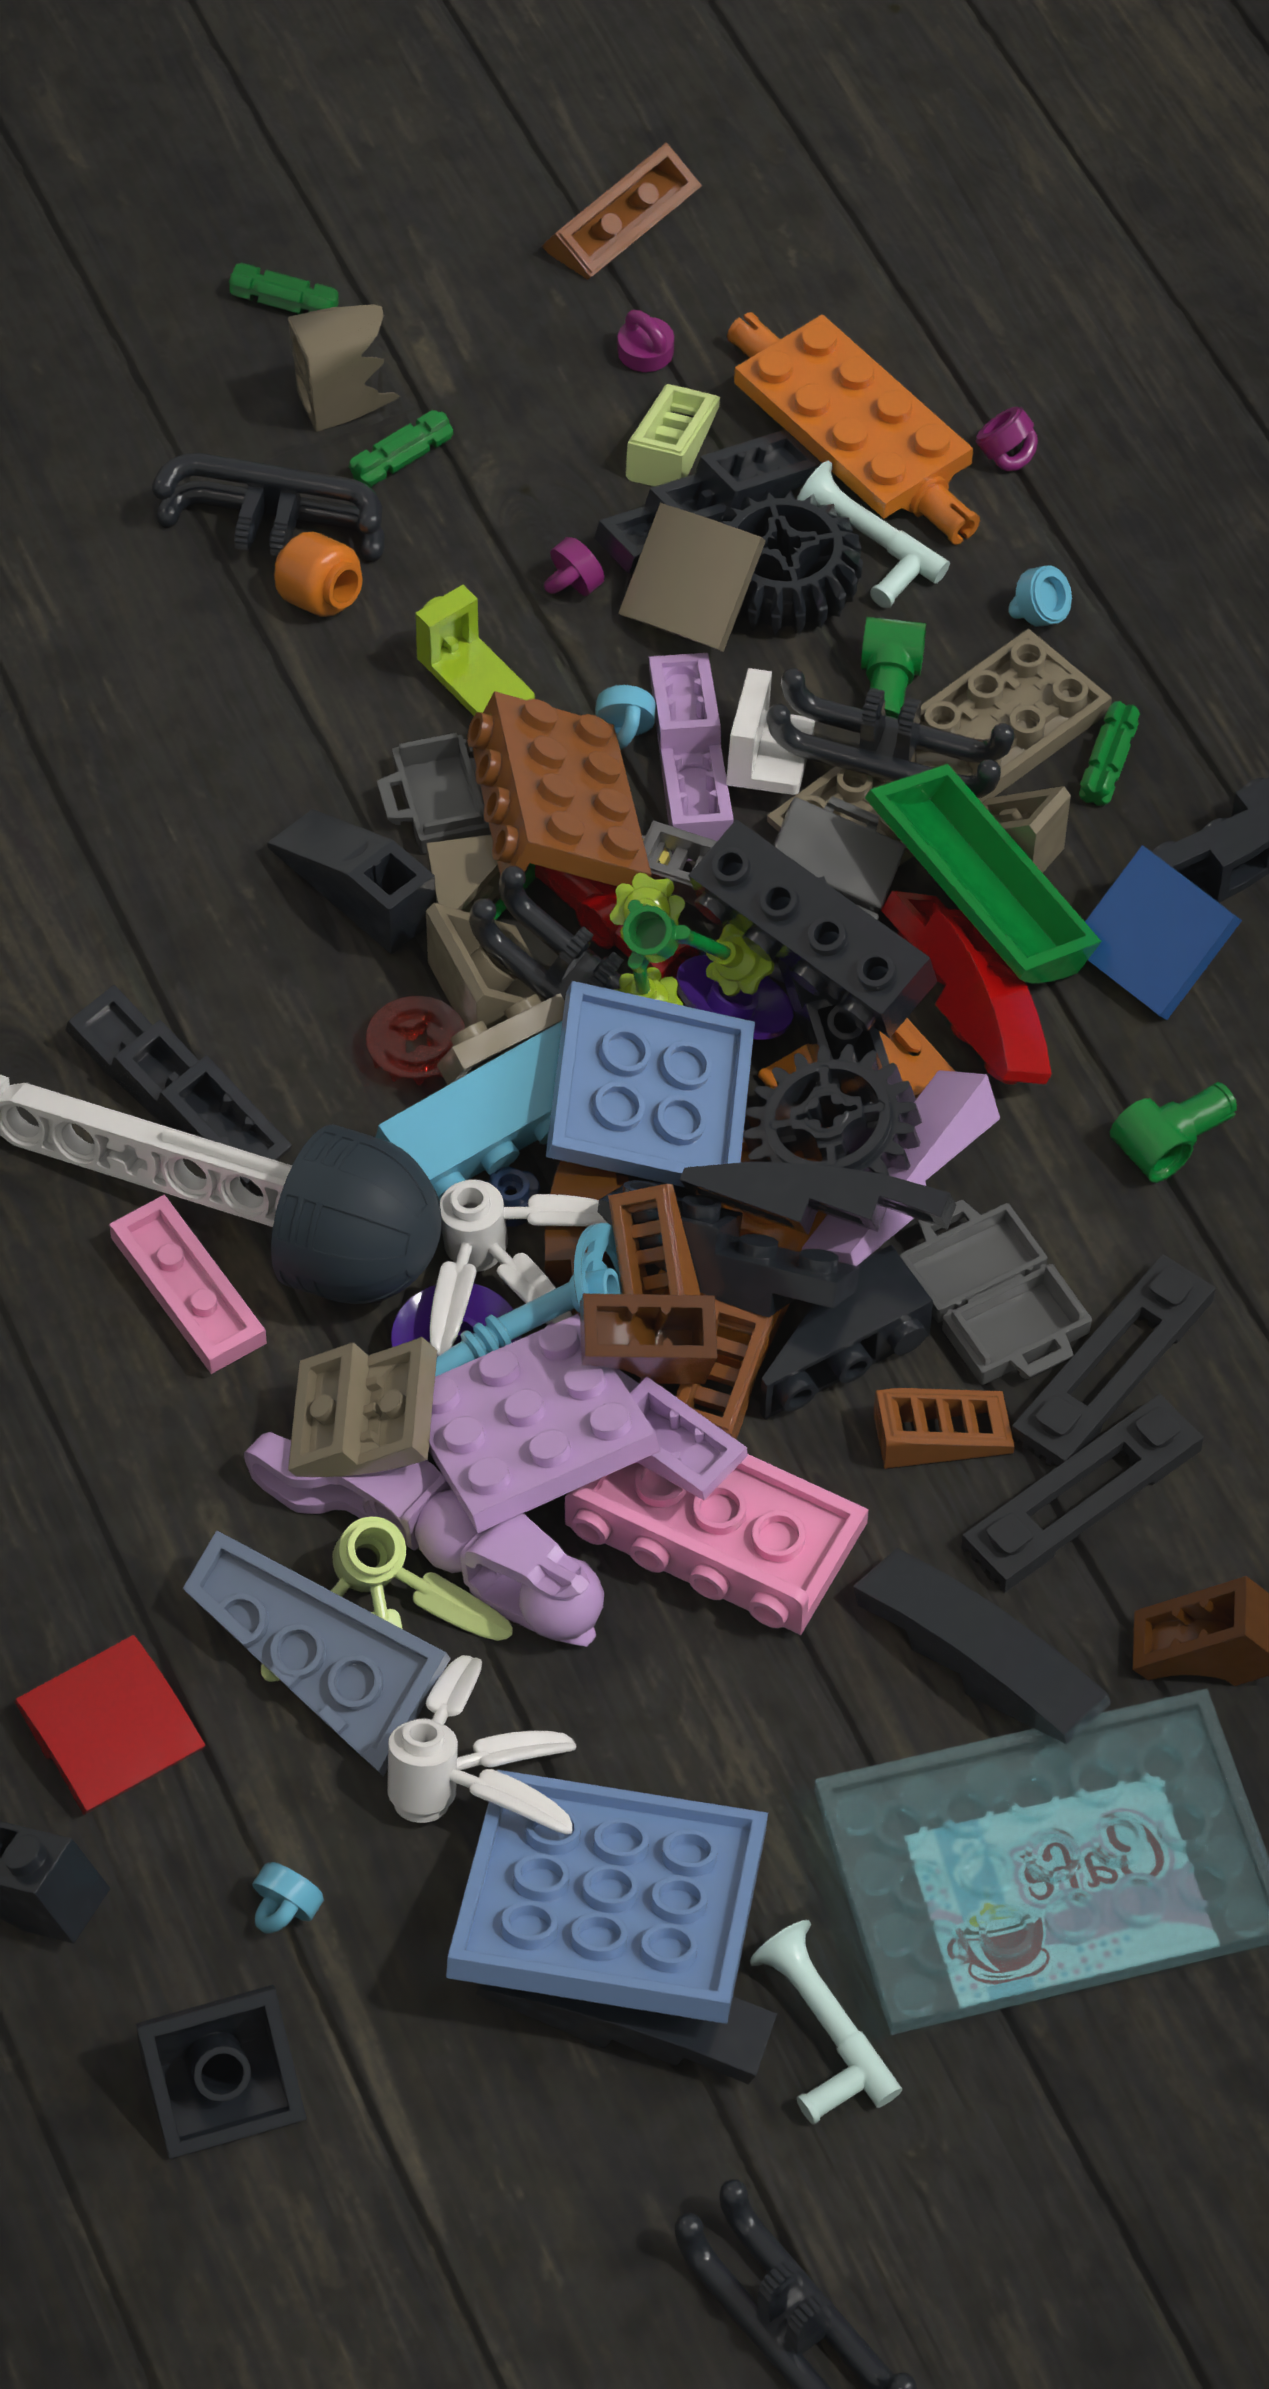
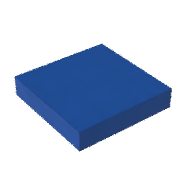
M1142 845L1085 921L1102 941L1088 961L1159 1016L1168 1020L1242 920Z

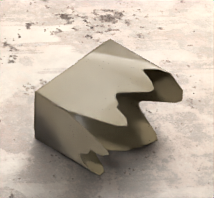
M372 304L331 307L288 318L297 390L316 432L350 422L400 397V395L394 392L378 393V390L365 385L368 378L384 363V359L378 357H362L363 352L378 335L384 317L382 306Z

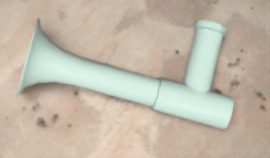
M826 461L822 463L808 478L797 500L804 501L814 494L819 508L834 504L838 517L849 518L851 526L886 548L888 553L900 560L885 578L870 590L872 599L879 606L890 608L894 604L896 597L918 573L935 584L944 577L950 562L904 531L897 530L843 493L833 481L831 462Z
M802 1920L771 1937L753 1954L750 1963L752 1966L765 1964L774 1967L788 1978L837 2046L836 2050L848 2066V2068L809 2093H803L797 2097L801 2111L812 2124H815L820 2120L821 2116L863 2089L877 2108L892 2101L903 2089L863 2032L857 2030L817 1973L805 1945L806 1933L811 1923L809 1920Z

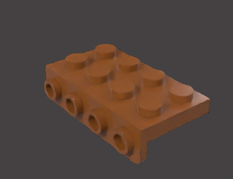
M494 691L483 713L477 712L474 715L469 726L467 741L469 747L473 749L476 763V782L481 786L485 804L484 819L486 822H489L493 840L492 856L498 863L500 876L504 869L509 866H518L525 872L529 863L614 886L622 883L632 885L633 878L638 873H645L650 877L652 874L614 725L595 715L585 714L581 716L553 708L548 703L538 699L524 700Z

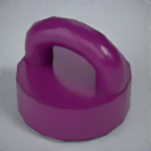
M631 310L627 313L625 324L618 333L617 350L619 359L632 370L641 372L656 371L665 367L672 360L674 354L673 330L666 322L659 318L650 317L640 310Z
M1016 406L1001 412L983 426L976 436V443L986 457L993 459L1002 470L1016 471L1030 462L1036 453L1038 439L1033 429L1034 423L1022 407ZM1024 440L1023 447L1015 456L1009 457L1006 452Z
M566 537L550 551L551 559L557 571L544 583V589L547 593L555 594L571 585L581 595L588 596L603 584L604 572L601 565L591 551L576 538Z

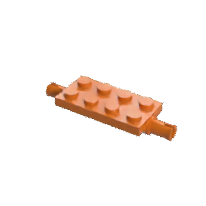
M752 312L744 314V319L749 325L740 317L731 324L727 334L728 340L749 357L748 360L735 367L734 383L822 463L826 461L831 462L832 472L883 519L901 508L913 513L917 517L924 515L955 545L963 542V538L958 532L966 539L975 533L980 523V516L968 509L948 491V484L952 477L972 464L973 448L822 314L781 339L761 323Z

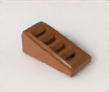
M663 1184L609 1195L622 1293L652 1295L654 1290L669 1288L670 1295H700L673 1184ZM658 1208L659 1220L634 1225L631 1213ZM657 1235L662 1236L663 1246L645 1250L640 1249L638 1239ZM665 1261L667 1273L647 1276L645 1265Z
M715 1299L716 1333L718 1327L721 1326L752 1336L749 1345L717 1336V1354L743 1362L740 1369L715 1362L708 1379L732 1386L731 1395L702 1387L701 1384H680L676 1397L692 1409H694L695 1404L724 1412L723 1417L694 1409L737 1440L774 1319L773 1316L769 1318Z
M891 1388L875 1391L874 1419L884 1469L1014 1453V1443L1003 1391ZM988 1413L992 1433H979L976 1414ZM951 1417H963L966 1433L954 1432ZM938 1419L940 1432H929L926 1420ZM913 1422L914 1431H903L902 1423Z

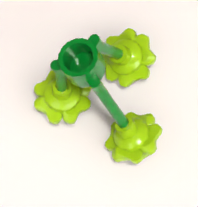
M638 873L634 876L632 885L622 883L617 886V904L610 913V920L616 925H624L620 933L621 938L633 951L628 959V965L633 970V974L625 973L619 978L620 989H615V991L683 1006V1003L677 996V980L671 976L661 979V973L655 967L647 969L650 962L658 963L670 958L677 950L679 944H687L706 952L708 958L713 961L706 969L707 977L717 981L723 993L730 997L736 996L740 990L751 995L756 993L761 980L774 971L773 961H767L751 950L742 939L745 933L732 924H728L723 928L722 934L717 941L693 932L685 925H679L678 918L685 908V901L678 895L671 896L675 888L672 880H655L645 873Z

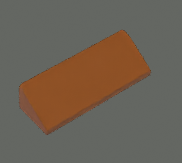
M666 142L558 230L542 247L549 255L589 280L702 185Z

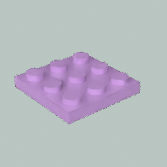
M578 1314L435 1377L429 1453L478 1533L660 1452L656 1432L614 1368L582 1365L580 1316Z

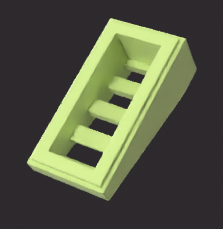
M666 384L628 442L627 478L633 482L655 487L688 476L719 409L720 397ZM670 411L677 412V413H682V414H686V415H690V416H694V417L692 418V417H688V416H684V415L672 413V412H670Z

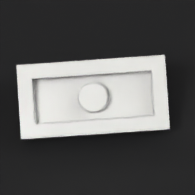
M748 668L730 735L726 785L796 795L800 790L807 759L785 750L777 744L769 733L766 716L769 709L772 671ZM791 715V722L797 729L806 734L813 735L815 721L804 716Z

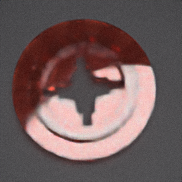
M425 996L404 997L386 1004L373 1016L367 1028V1049L371 1054L374 1068H383L388 1071L394 1082L401 1077L413 1078L420 1086L426 1077L437 1075L444 1079L437 1064L453 1047L450 1038L465 1029V1025L459 1014L448 1004L440 1000ZM427 1028V1046L419 1045L415 1051L406 1053V1039L414 1041Z

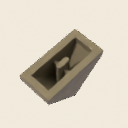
M1064 786L987 798L982 803L1042 873L1063 851L1071 797Z
M491 835L426 843L427 869L435 875L437 904L470 913L473 904L479 899L487 898L495 904L501 898L498 890L500 872L498 863L492 856L493 840Z

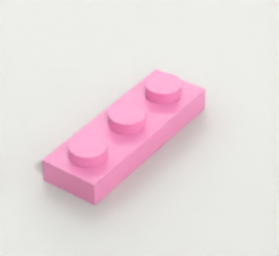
M165 1194L109 1224L111 1238L211 1374L267 1344L265 1328Z

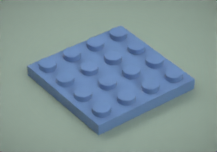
M497 1770L527 1784L554 1801L569 1815L572 1822V1833L562 1834L494 1803H488L447 1958L446 1978L727 2024L766 1834L768 1813Z

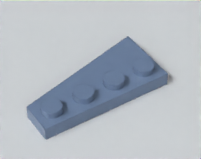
M219 1531L215 1532L183 1587L185 1592L382 1776L385 1775L388 1769V1746L391 1733L398 1726L417 1719L434 1684L442 1675L451 1659L446 1652Z

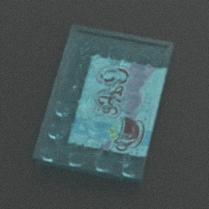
M1208 1689L1100 1713L1067 1745L1034 1728L815 1779L814 1792L891 2035L1269 1945V1857Z

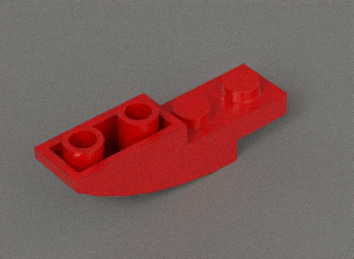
M892 891L881 911L898 929L897 934L930 957L937 981L945 985L935 1005L952 1023L951 1030L953 1033L976 1050L984 1059V1066L987 1072L997 1080L1010 1085L1017 1084V1082L1046 1084L1052 1075L1047 1044L1038 1012L1026 982L1017 977L961 910L948 909L937 896Z

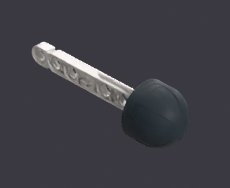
M0 1075V1136L12 1145L273 1227L271 1240L272 1265L277 1279L286 1286L341 1303L366 1304L390 1298L410 1286L426 1269L436 1251L441 1232V1208L437 1193L420 1165L406 1151L391 1142L341 1126L327 1125L313 1134L303 1146L293 1165H288L28 1083L10 1085L9 1077ZM16 1106L30 1112L37 1120L39 1127L29 1124L23 1119ZM71 1124L84 1128L91 1135L95 1144L88 1143L80 1138L73 1130ZM183 1159L195 1162L204 1171L207 1179L195 1176L187 1169ZM239 1176L246 1177L259 1186L263 1197L256 1196L248 1191L240 1182Z

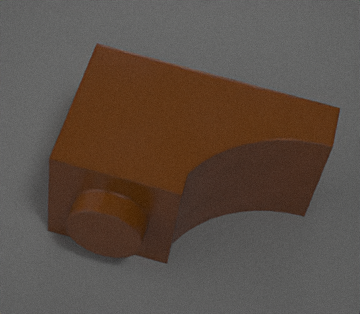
M583 1293L580 1300L582 1365L603 1366L628 1371L639 1376L640 1383L646 1377L655 1383L662 1384L706 1383L717 1360L715 1296Z
M1244 1576L1135 1610L1133 1670L1148 1681L1168 1676L1197 1675L1223 1679L1233 1686L1269 1676V1593L1249 1577Z

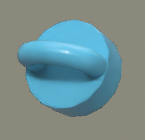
M1054 566L1028 569L1022 573L1017 582L1016 596L1009 604L1010 616L1015 619L1025 618L1028 623L1036 627L1060 623L1067 617L1072 602L1071 588L1067 578Z
M616 685L598 694L595 716L614 725L620 750H623L629 745L634 736L646 733L653 727L656 702L654 697L642 688L631 685Z
M275 1862L264 1864L252 1884L253 1888L264 1898L255 1914L256 1927L264 1933L278 1932L294 1916L304 1921H311L324 1901L322 1892L313 1883L288 1867Z

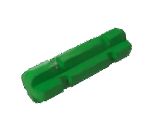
M245 263L236 264L230 276V293L236 297L253 300L254 296H258L259 303L298 314H303L304 310L313 312L338 307V291L332 287L315 284L314 288H310V282L270 270H265L264 274H260L261 268Z
M431 410L416 420L415 427L408 424L373 445V452L370 453L366 449L354 456L349 462V469L353 474L354 480L372 487L386 478L388 470L394 474L430 451V445L437 448L447 442L453 435L449 418L444 412Z
M1116 701L1109 705L1104 718L1105 724L1100 729L1088 761L1090 765L1085 769L1080 783L1079 795L1084 802H1093L1098 806H1104L1111 801L1115 790L1114 784L1119 779L1131 746L1130 740L1134 738L1139 724L1140 712L1136 706L1125 705L1121 701Z

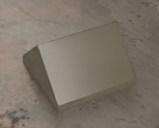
M433 903L426 910L428 964L461 1025L465 1029L477 1022L484 1021L487 1029L507 1020L504 1013L506 1009L536 993L489 955L479 944L470 927V913ZM494 920L497 927L511 941L533 958L516 926Z

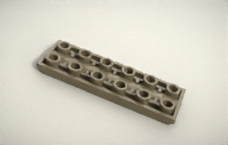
M1027 629L923 703L921 706L920 724L975 739L990 738L991 730L1000 723H1006L1013 728L1015 736L1010 752L996 761L1001 768L1000 780L994 791L983 798H978L983 803L987 798H993L1098 722L1107 711L1109 705H1111L1112 697L1035 633ZM917 748L911 762L934 768L949 764L957 774L968 776L975 775L980 764ZM834 767L767 815V822L779 832L788 807L795 797L824 808L831 797L834 796L878 815L879 822L876 832L903 843L864 798L870 789L891 783L892 781L839 767ZM833 811V813L836 815H839L864 827L867 826V824L844 815L838 811ZM907 847L899 866L914 856Z

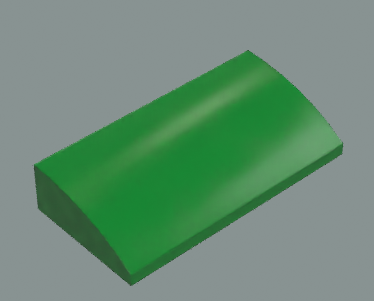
M949 764L870 789L864 797L1019 979L1028 983H1045L1075 975L1102 942Z

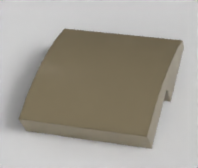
M660 503L618 614L724 652L766 540L760 536L715 520Z
M421 1337L368 1356L352 1342L301 1360L299 1364L288 1470L296 1477H341L387 1471L428 1460L437 1349Z

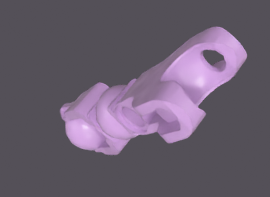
M268 1432L262 1434L244 1452V1459L252 1479L264 1491L291 1510L306 1514L346 1510L360 1519L371 1516L384 1518L392 1522L401 1531L407 1547L412 1550H416L419 1547L434 1567L451 1573L462 1572L464 1584L469 1587L470 1593L495 1609L506 1619L555 1641L587 1647L596 1637L594 1625L603 1608L604 1591L598 1576L588 1564L566 1555L553 1539L523 1513L478 1533L443 1474L428 1460L405 1467L362 1475L296 1477L288 1470L291 1440Z

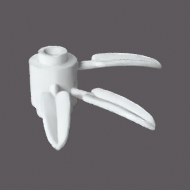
M465 1180L448 1188L440 1199L441 1226L445 1251L454 1262L447 1261L442 1264L433 1297L430 1318V1344L437 1349V1356L453 1347L469 1302L476 1272L490 1269L499 1262L501 1264L497 1268L499 1277L525 1303L556 1289L549 1278L528 1255L518 1253L512 1259L505 1251L508 1244L506 1219H527L531 1225L588 1227L597 1223H607L597 1212L599 1200L571 1195L536 1194L529 1199L528 1207H504L501 1193L488 1182ZM568 1311L546 1322V1324L548 1325L551 1321L556 1324L571 1317L572 1314Z
M466 1655L458 1657L447 1666L442 1675L437 1679L426 1700L427 1708L435 1713L433 1719H417L398 1726L390 1735L387 1791L388 1797L394 1804L397 1813L412 1822L426 1823L435 1821L447 1812L449 1805L454 1801L457 1783L470 1788L471 1794L508 1809L556 1832L571 1834L572 1822L569 1815L554 1801L527 1784L493 1769L483 1770L479 1777L460 1771L479 1765L495 1767L516 1761L570 1752L576 1749V1744L572 1738L564 1733L552 1731L511 1732L479 1739L473 1745V1754L457 1758V1737L444 1724L448 1716H456L463 1711L482 1667V1660Z

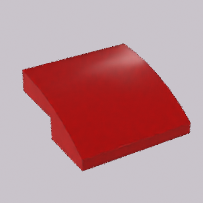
M135 1635L126 1638L15 1699L18 1709L47 1760L52 1758L83 1815L201 1751L206 1746L170 1685Z

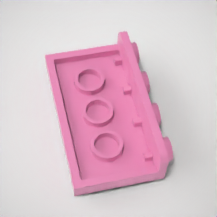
M749 1454L705 1500L691 1494L637 1462L573 1490L565 1496V1525L571 1527L585 1541L596 1545L605 1543L629 1554L637 1564L649 1571H665L690 1583L693 1589L709 1599H725L748 1610L756 1620L772 1628L784 1627L799 1635L804 1631L868 1520V1509Z

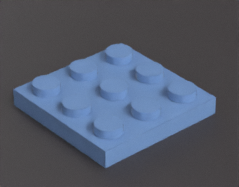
M572 981L565 996L546 1157L685 1187L680 1181L684 1167L740 1163L755 1022Z

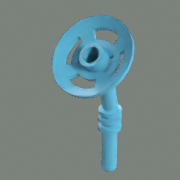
M597 1223L588 1226L582 1232L575 1251L574 1275L571 1277L570 1282L499 1318L489 1315L485 1318L486 1326L479 1322L473 1326V1334L468 1330L461 1333L462 1341L437 1357L435 1377L495 1351L500 1347L511 1344V1340L574 1308L580 1313V1300L583 1293L623 1294L613 1226L608 1223ZM605 1251L612 1260L615 1270L608 1268L602 1261Z

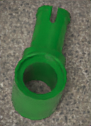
M867 617L861 670H866L867 679L871 682L870 689L875 688L885 692V715L898 718L900 709L904 705L907 686L912 683L914 675H921L926 623Z
M1220 1082L1210 1085L1181 1103L1172 1101L1159 1107L1151 1098H1144L1130 1105L1118 1116L1110 1129V1137L1151 1182H1160L1175 1174L1186 1163L1192 1154L1193 1146L1197 1142L1199 1135L1234 1118V1112L1237 1111L1236 1100L1229 1088Z

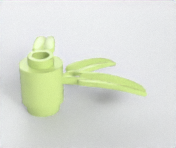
M372 1516L358 1519L345 1530L337 1541L333 1551V1567L340 1580L331 1590L333 1593L343 1597L349 1588L360 1592H371L374 1612L371 1613L403 1629L399 1613L395 1609H387L383 1587L395 1577L415 1589L412 1598L417 1606L456 1627L480 1637L496 1641L508 1639L513 1635V1628L505 1617L464 1589L436 1573L429 1572L420 1578L404 1569L402 1566L406 1558L405 1539L401 1531L392 1522L381 1517ZM360 1548L371 1549L377 1556V1566L369 1567L364 1565L357 1558L355 1551ZM263 1664L261 1665V1675L264 1680L269 1682L279 1681Z

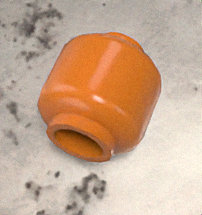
M302 532L292 538L279 552L275 563V585L281 598L319 617L334 616L357 599L361 591L362 572L360 560L355 551L345 544L317 532Z

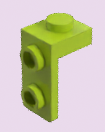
M464 585L459 586L444 596L431 599L421 610L415 613L417 659L473 715L477 712L483 713L494 691L524 700L535 699L534 692L479 638L478 599Z

